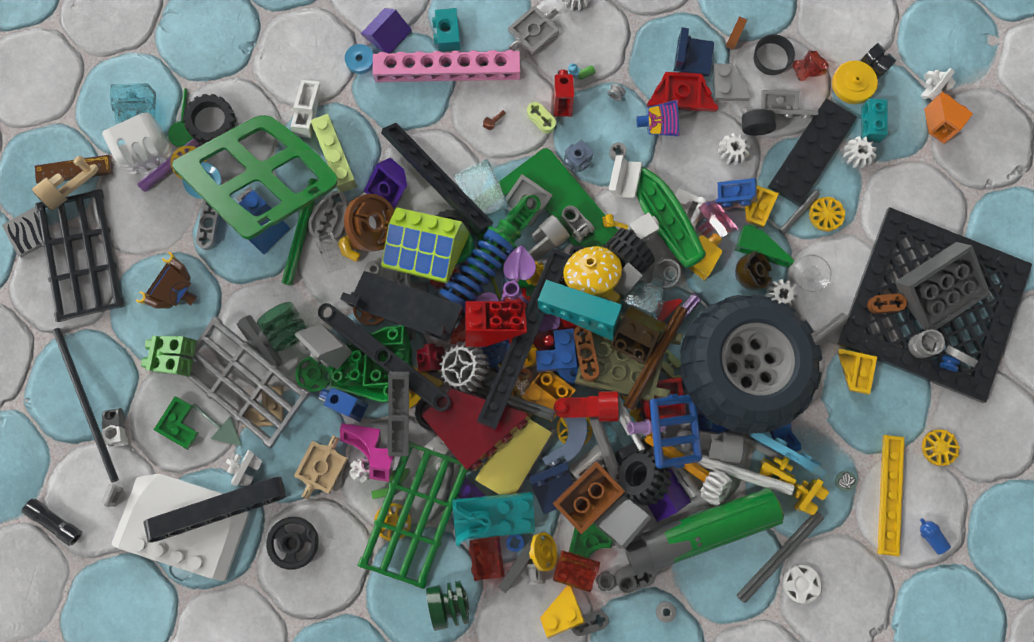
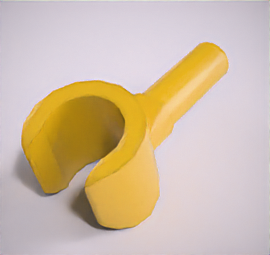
M607 214L606 217H602L604 227L617 226L623 229L628 228V225L614 221L613 214Z

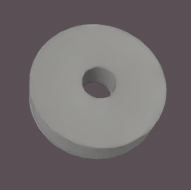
M950 345L945 350L946 353L972 367H975L978 363V360Z

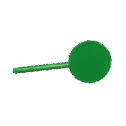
M186 88L183 90L181 121L174 123L168 131V139L176 147H182L194 139L185 128V123L183 122L187 100Z

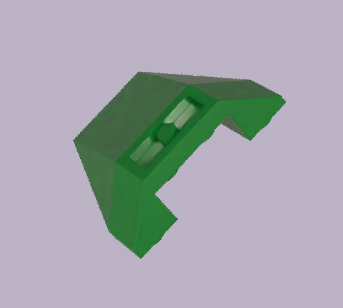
M402 325L390 326L371 333L373 337L412 366V347L406 327ZM346 344L353 353L338 370L331 366L330 388L333 387L337 390L381 403H388L389 372L354 344ZM383 351L380 354L379 359L381 362L387 360L388 353Z

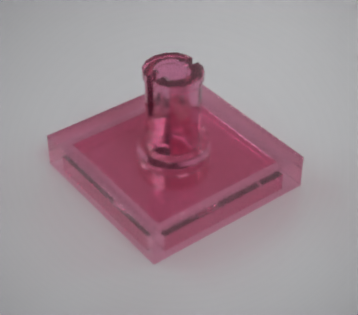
M716 200L705 202L699 207L708 219L697 228L699 232L703 231L701 235L706 237L716 229L721 237H725L738 230L720 205L716 203Z

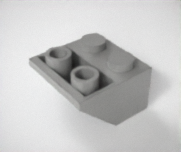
M322 324L298 331L295 334L300 340L298 344L305 350L309 349L311 351L310 356L328 368L332 366L338 370L353 353L331 330Z

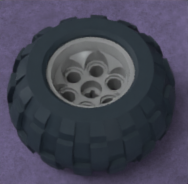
M755 294L752 296L736 295L712 304L694 320L681 345V366L679 368L681 380L684 382L688 392L687 395L691 397L694 405L706 415L708 420L737 433H765L790 424L809 407L815 390L819 388L822 372H819L822 352L820 345H815L811 334L814 332L807 320L802 322L795 315L794 312L796 310L783 302L779 304L772 301L771 297ZM751 341H755L758 344L757 350L751 347ZM732 345H735L739 348V354H734L732 352ZM765 355L771 356L772 364L765 361ZM749 361L751 364L749 368L746 369L744 366L746 365V362ZM727 364L734 366V373L728 372ZM761 373L767 376V383L761 381ZM742 378L748 380V388L741 385Z

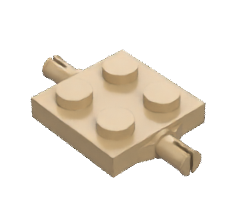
M332 435L328 446L321 445L315 441L311 442L294 474V477L302 480L307 485L301 495L302 497L309 500L314 489H320L328 494L331 493L348 460L347 457L335 450L340 438Z

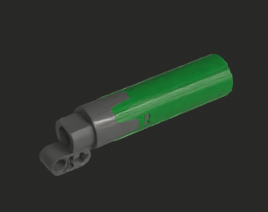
M765 488L641 533L640 540L630 543L624 549L630 565L617 570L615 581L623 593H631L650 586L656 578L654 571L783 524L784 514L781 504L775 493L771 489ZM629 578L626 583H622L623 579Z

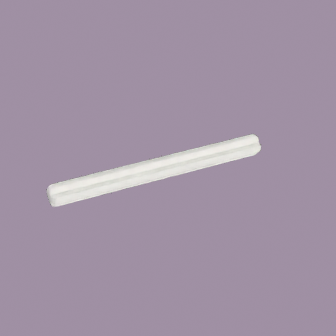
M681 448L679 449L686 456L693 455L691 451L685 452ZM702 455L700 462H696L702 467L714 471H722L726 475L787 495H792L794 492V485L704 455Z

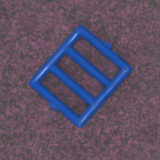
M671 394L668 397L651 399L650 410L656 467L659 469L672 466L681 468L685 467L684 464L700 462L702 460L698 411L689 395L678 396V394ZM689 403L690 415L659 418L658 406ZM691 423L692 435L661 439L660 427ZM687 443L693 444V455L663 460L662 447Z

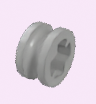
M612 84L611 89L607 92L608 96L615 101H621L622 96L626 93L625 89L620 85Z
M620 142L614 143L609 151L610 158L614 161L616 158V148L620 149L621 153L619 155L624 157L626 155V147Z

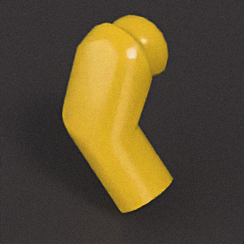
M348 236L341 238L338 244L342 255L358 262L361 254L351 249V241Z

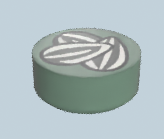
M849 471L839 472L835 477V484L842 491H850L856 486V477Z

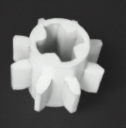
M361 457L350 464L352 469L349 473L353 480L362 484L366 480H370V464L368 459Z

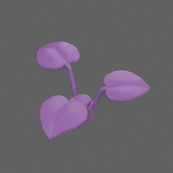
M522 245L517 247L504 263V274L506 278L512 281H508L503 287L502 302L508 297L511 300L520 298L526 305L529 303L521 295V288L517 283L519 279L523 281L530 279L535 273L536 264L532 256ZM487 292L478 296L475 301H499L495 294ZM546 313L539 332L557 329L560 326V318Z

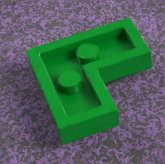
M174 396L153 430L189 450L199 432L183 423L193 406Z

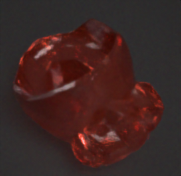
M809 50L802 60L793 62V69L799 81H805L808 77L822 76L827 73L829 67L828 62L817 51Z

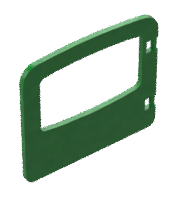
M547 148L541 149L473 201L483 212L487 211L508 195L519 177L523 174L553 195L544 208L549 216L553 215L561 222L564 208L574 206L591 222L595 231L586 235L581 243L567 229L570 234L568 240L573 246H582L583 248L601 247L618 231L615 226L604 227L602 217H606V215L553 152ZM572 213L565 214L567 219H575ZM471 228L479 241H484L483 235L487 232V230L478 235ZM501 259L499 262L502 264L501 270H503L505 261ZM563 274V275H562V278H561V280H560V282H561L564 286H567L566 283H565L564 274ZM520 279L517 283L521 289H526L527 296H532L536 286H533L532 283L529 285L527 281Z

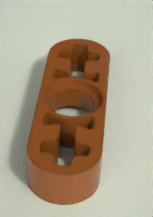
M577 326L574 330V341L581 376L585 381L593 382L599 376V366L592 332ZM580 331H583L584 334H587L585 335L586 343L582 344L581 336H578L580 335ZM589 349L592 355L589 358H584L581 356V351ZM587 363H590L591 370L595 371L593 376L585 373L587 372Z

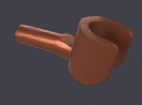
M502 110L493 119L486 117L483 120L482 127L492 130L496 122L506 114L505 111Z

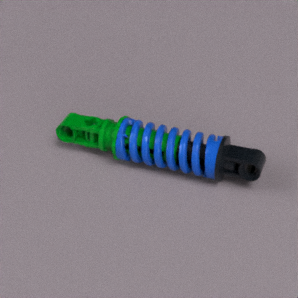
M536 195L522 197L517 205L508 213L506 219L499 221V225L496 228L489 226L487 232L483 235L484 241H479L477 243L478 249H473L472 257H468L464 261L466 265H460L458 267L459 273H453L452 275L453 281H448V284L445 283L448 290L441 289L435 295L462 305L463 311L460 316L465 317L467 297L475 301L477 296L472 291L475 289L482 293L484 289L479 284L484 283L488 285L490 283V280L487 279L488 275L496 276V272L493 269L495 267L498 269L502 268V264L499 261L501 259L506 261L508 258L506 252L510 254L517 248L514 244L515 241L521 238V231L529 224L532 217L541 207L539 197ZM528 199H531L533 201V207L531 209L527 207Z

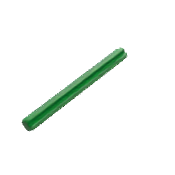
M310 178L307 187L319 180ZM316 189L315 191L311 192L310 195L313 196L318 192V190ZM315 200L301 209L282 278L284 285L292 286Z

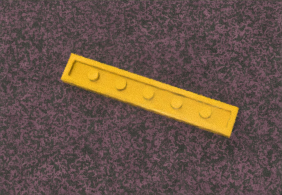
M883 435L877 546V554L900 557L905 437Z

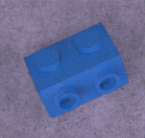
M755 178L717 182L718 199L715 200L722 208L733 207V204L750 206L752 202H757V180Z

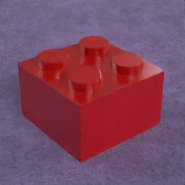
M681 378L658 380L657 388L670 390L669 395H683ZM641 400L643 420L648 419L651 421L650 402ZM685 403L658 406L660 419L686 415Z

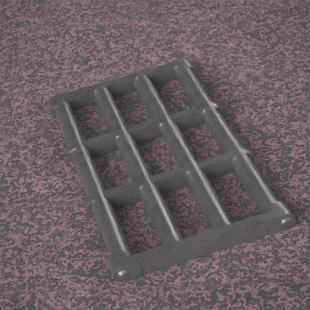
M217 316L212 318L197 340L194 357H186L192 360L195 359L218 380L211 388L192 371L190 377L187 378L205 392L209 399H213L229 412L238 423H242L260 438L269 449L275 445L280 435L311 394L305 387H301L283 373L279 366L272 364L251 347L248 341H244L225 326L223 321ZM214 328H217L240 347L234 357L209 337ZM204 343L229 363L223 372L198 352ZM245 352L268 370L263 380L239 362ZM234 368L257 386L252 395H249L228 377ZM273 375L300 396L294 406L268 385ZM223 383L246 402L241 411L217 393ZM262 391L289 412L283 422L257 401ZM251 407L278 428L272 437L245 416Z

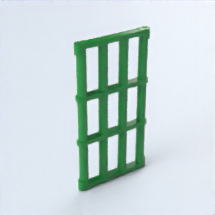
M409 440V456L400 457L392 481H389V488L379 515L374 520L373 524L375 525L364 554L360 557L357 566L425 589L429 571L438 547H441V540L453 511L452 500L457 499L465 476L469 471L464 468L458 459L420 446ZM412 448H415L424 453L411 487L408 488L399 485ZM434 455L442 458V462L430 493L427 495L419 492L418 488L430 457ZM451 461L461 465L449 499L444 501L436 497ZM398 489L407 492L408 495L397 524L394 526L384 521ZM415 496H418L427 501L415 532H411L403 528ZM435 502L446 507L435 536L431 539L422 536ZM383 527L392 530L393 534L380 567L368 563ZM403 534L412 537L400 572L397 574L389 571L388 567L399 538ZM420 541L431 544L419 578L415 580L406 576Z

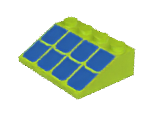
M396 207L388 225L381 266L448 284L470 232L462 221Z

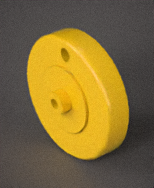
M853 60L843 63L836 70L832 78L834 93L840 100L848 104L856 105L866 102L874 95L878 87V78L871 66L862 61Z

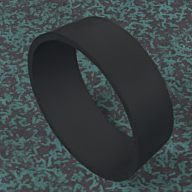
M767 35L761 38L755 47V66L766 75L781 74L794 61V47L787 38L781 35ZM765 44L779 45L785 50L788 57L786 67L780 70L766 68L758 60L757 50Z

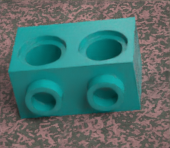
M868 99L861 107V139L867 137V142L880 143L888 135V100Z

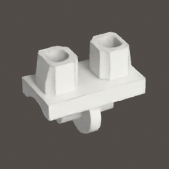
M952 68L947 72L939 70L934 72L928 71L924 75L927 88L921 94V97L933 100L943 92L942 88L945 91L953 88L956 82L951 76L955 71Z
M247 450L241 463L239 461L242 456L236 454L233 460L229 458L226 460V463L230 465L227 470L228 473L233 474L235 468H238L231 480V484L235 486L238 484L241 486L250 485L253 476L244 473L248 466L258 470L262 463V460L250 450Z

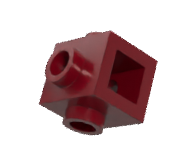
M434 343L425 344L424 348L416 350L419 373H435L442 369L439 363L443 362L441 356L444 355V347H436Z

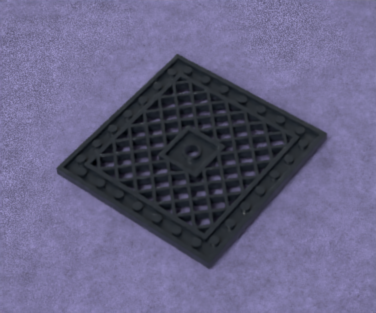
M889 207L885 212L849 310L848 321L842 329L837 344L858 353L877 356V360L980 403H986L1032 263ZM907 238L911 247L904 249L900 240ZM955 242L973 246L986 284L994 300L988 302L985 297L981 300L983 305L976 307L974 304L970 307L971 310L962 312L937 329L944 337L946 348L948 345L952 346L948 337L955 335L959 344L952 347H961L962 351L971 357L978 355L976 359L978 363L975 367L970 366L971 369L964 371L960 363L957 365L958 371L954 372L940 367V363L943 362L942 354L946 353L945 350L922 359L911 354L905 339L923 332L924 329L922 328V330L916 332L912 322L917 319L913 318L910 320L906 312L909 309L908 307L899 312L886 313L887 315L880 317L879 314L869 311L867 302L876 295H884L882 290L889 288L891 294H898L894 287L896 284L895 282L892 283L888 275L889 273L895 271L897 278L900 279L903 277L901 268L907 267L908 271L911 272L914 270L912 264L919 262L922 265L925 263L924 259L932 258ZM924 245L928 254L922 256L918 247ZM895 246H897L899 252L893 254ZM932 246L940 250L934 252ZM913 250L917 259L910 261L906 252ZM901 255L905 264L898 266L894 257ZM889 263H891L893 269L887 271ZM986 268H988V269H990V270H993V271L990 272V273H988V271H987ZM996 274L1000 283L994 285L990 275ZM883 279H884L887 285L884 286V287H881L882 282H883ZM1001 286L1000 291L998 293L996 287ZM894 300L896 305L899 306L900 302ZM878 303L874 306L879 307L881 305H884V303ZM995 303L994 309L992 310L990 305ZM984 307L989 317L982 319L978 309ZM972 312L977 322L970 324L966 314ZM872 313L875 320L868 322ZM897 313H901L905 321L899 325L894 317ZM888 317L893 327L885 329L882 319ZM960 317L965 327L958 329L954 319ZM990 320L988 327H986L984 322ZM876 322L881 332L873 334L869 326L870 324ZM907 325L910 335L904 337L900 327ZM979 325L983 334L976 336L972 327ZM950 326L953 332L946 334L944 328L946 329ZM894 330L898 340L892 342L887 332ZM967 330L971 339L964 341L960 332ZM882 335L885 341L876 337ZM984 337L981 345L978 339ZM900 342L903 348L893 344ZM973 342L977 352L971 354L966 344ZM937 357L939 363L930 359Z

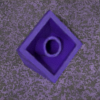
M384 8L361 32V35L382 52L391 54L410 34L412 29L396 9Z
M671 468L669 470L672 475L669 478L671 486L668 485V493H664V498L662 500L658 499V503L647 505L657 522L679 512L691 503L683 487L677 482L678 479Z

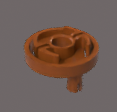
M365 194L353 199L347 206L344 214V227L351 241V247L354 250L361 249L367 252H375L385 248L388 225L395 210L382 196ZM370 216L376 221L375 229L369 224Z

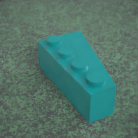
M546 280L538 298V308L542 312L553 314L613 341L621 322V304Z

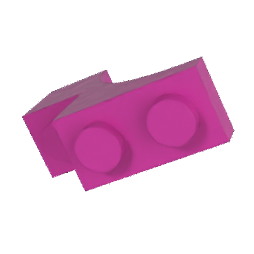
M342 423L340 427V442L355 446L367 457L370 464L369 479L389 482L395 463V456H388V449L379 448L381 442L380 429Z

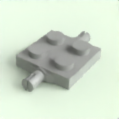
M535 5L508 27V32L516 40L508 48L515 51L522 46L533 56L559 33V29L551 20L558 14L557 9L555 10L553 7L545 14Z

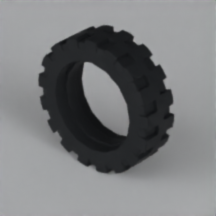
M215 94L197 96L194 98V101H190L187 104V109H184V126L192 138L196 139L199 143L205 144L236 127V117L230 104L224 98L217 97ZM216 107L221 109L225 115L222 126L216 131L209 133L198 130L195 126V119L198 113L204 108Z

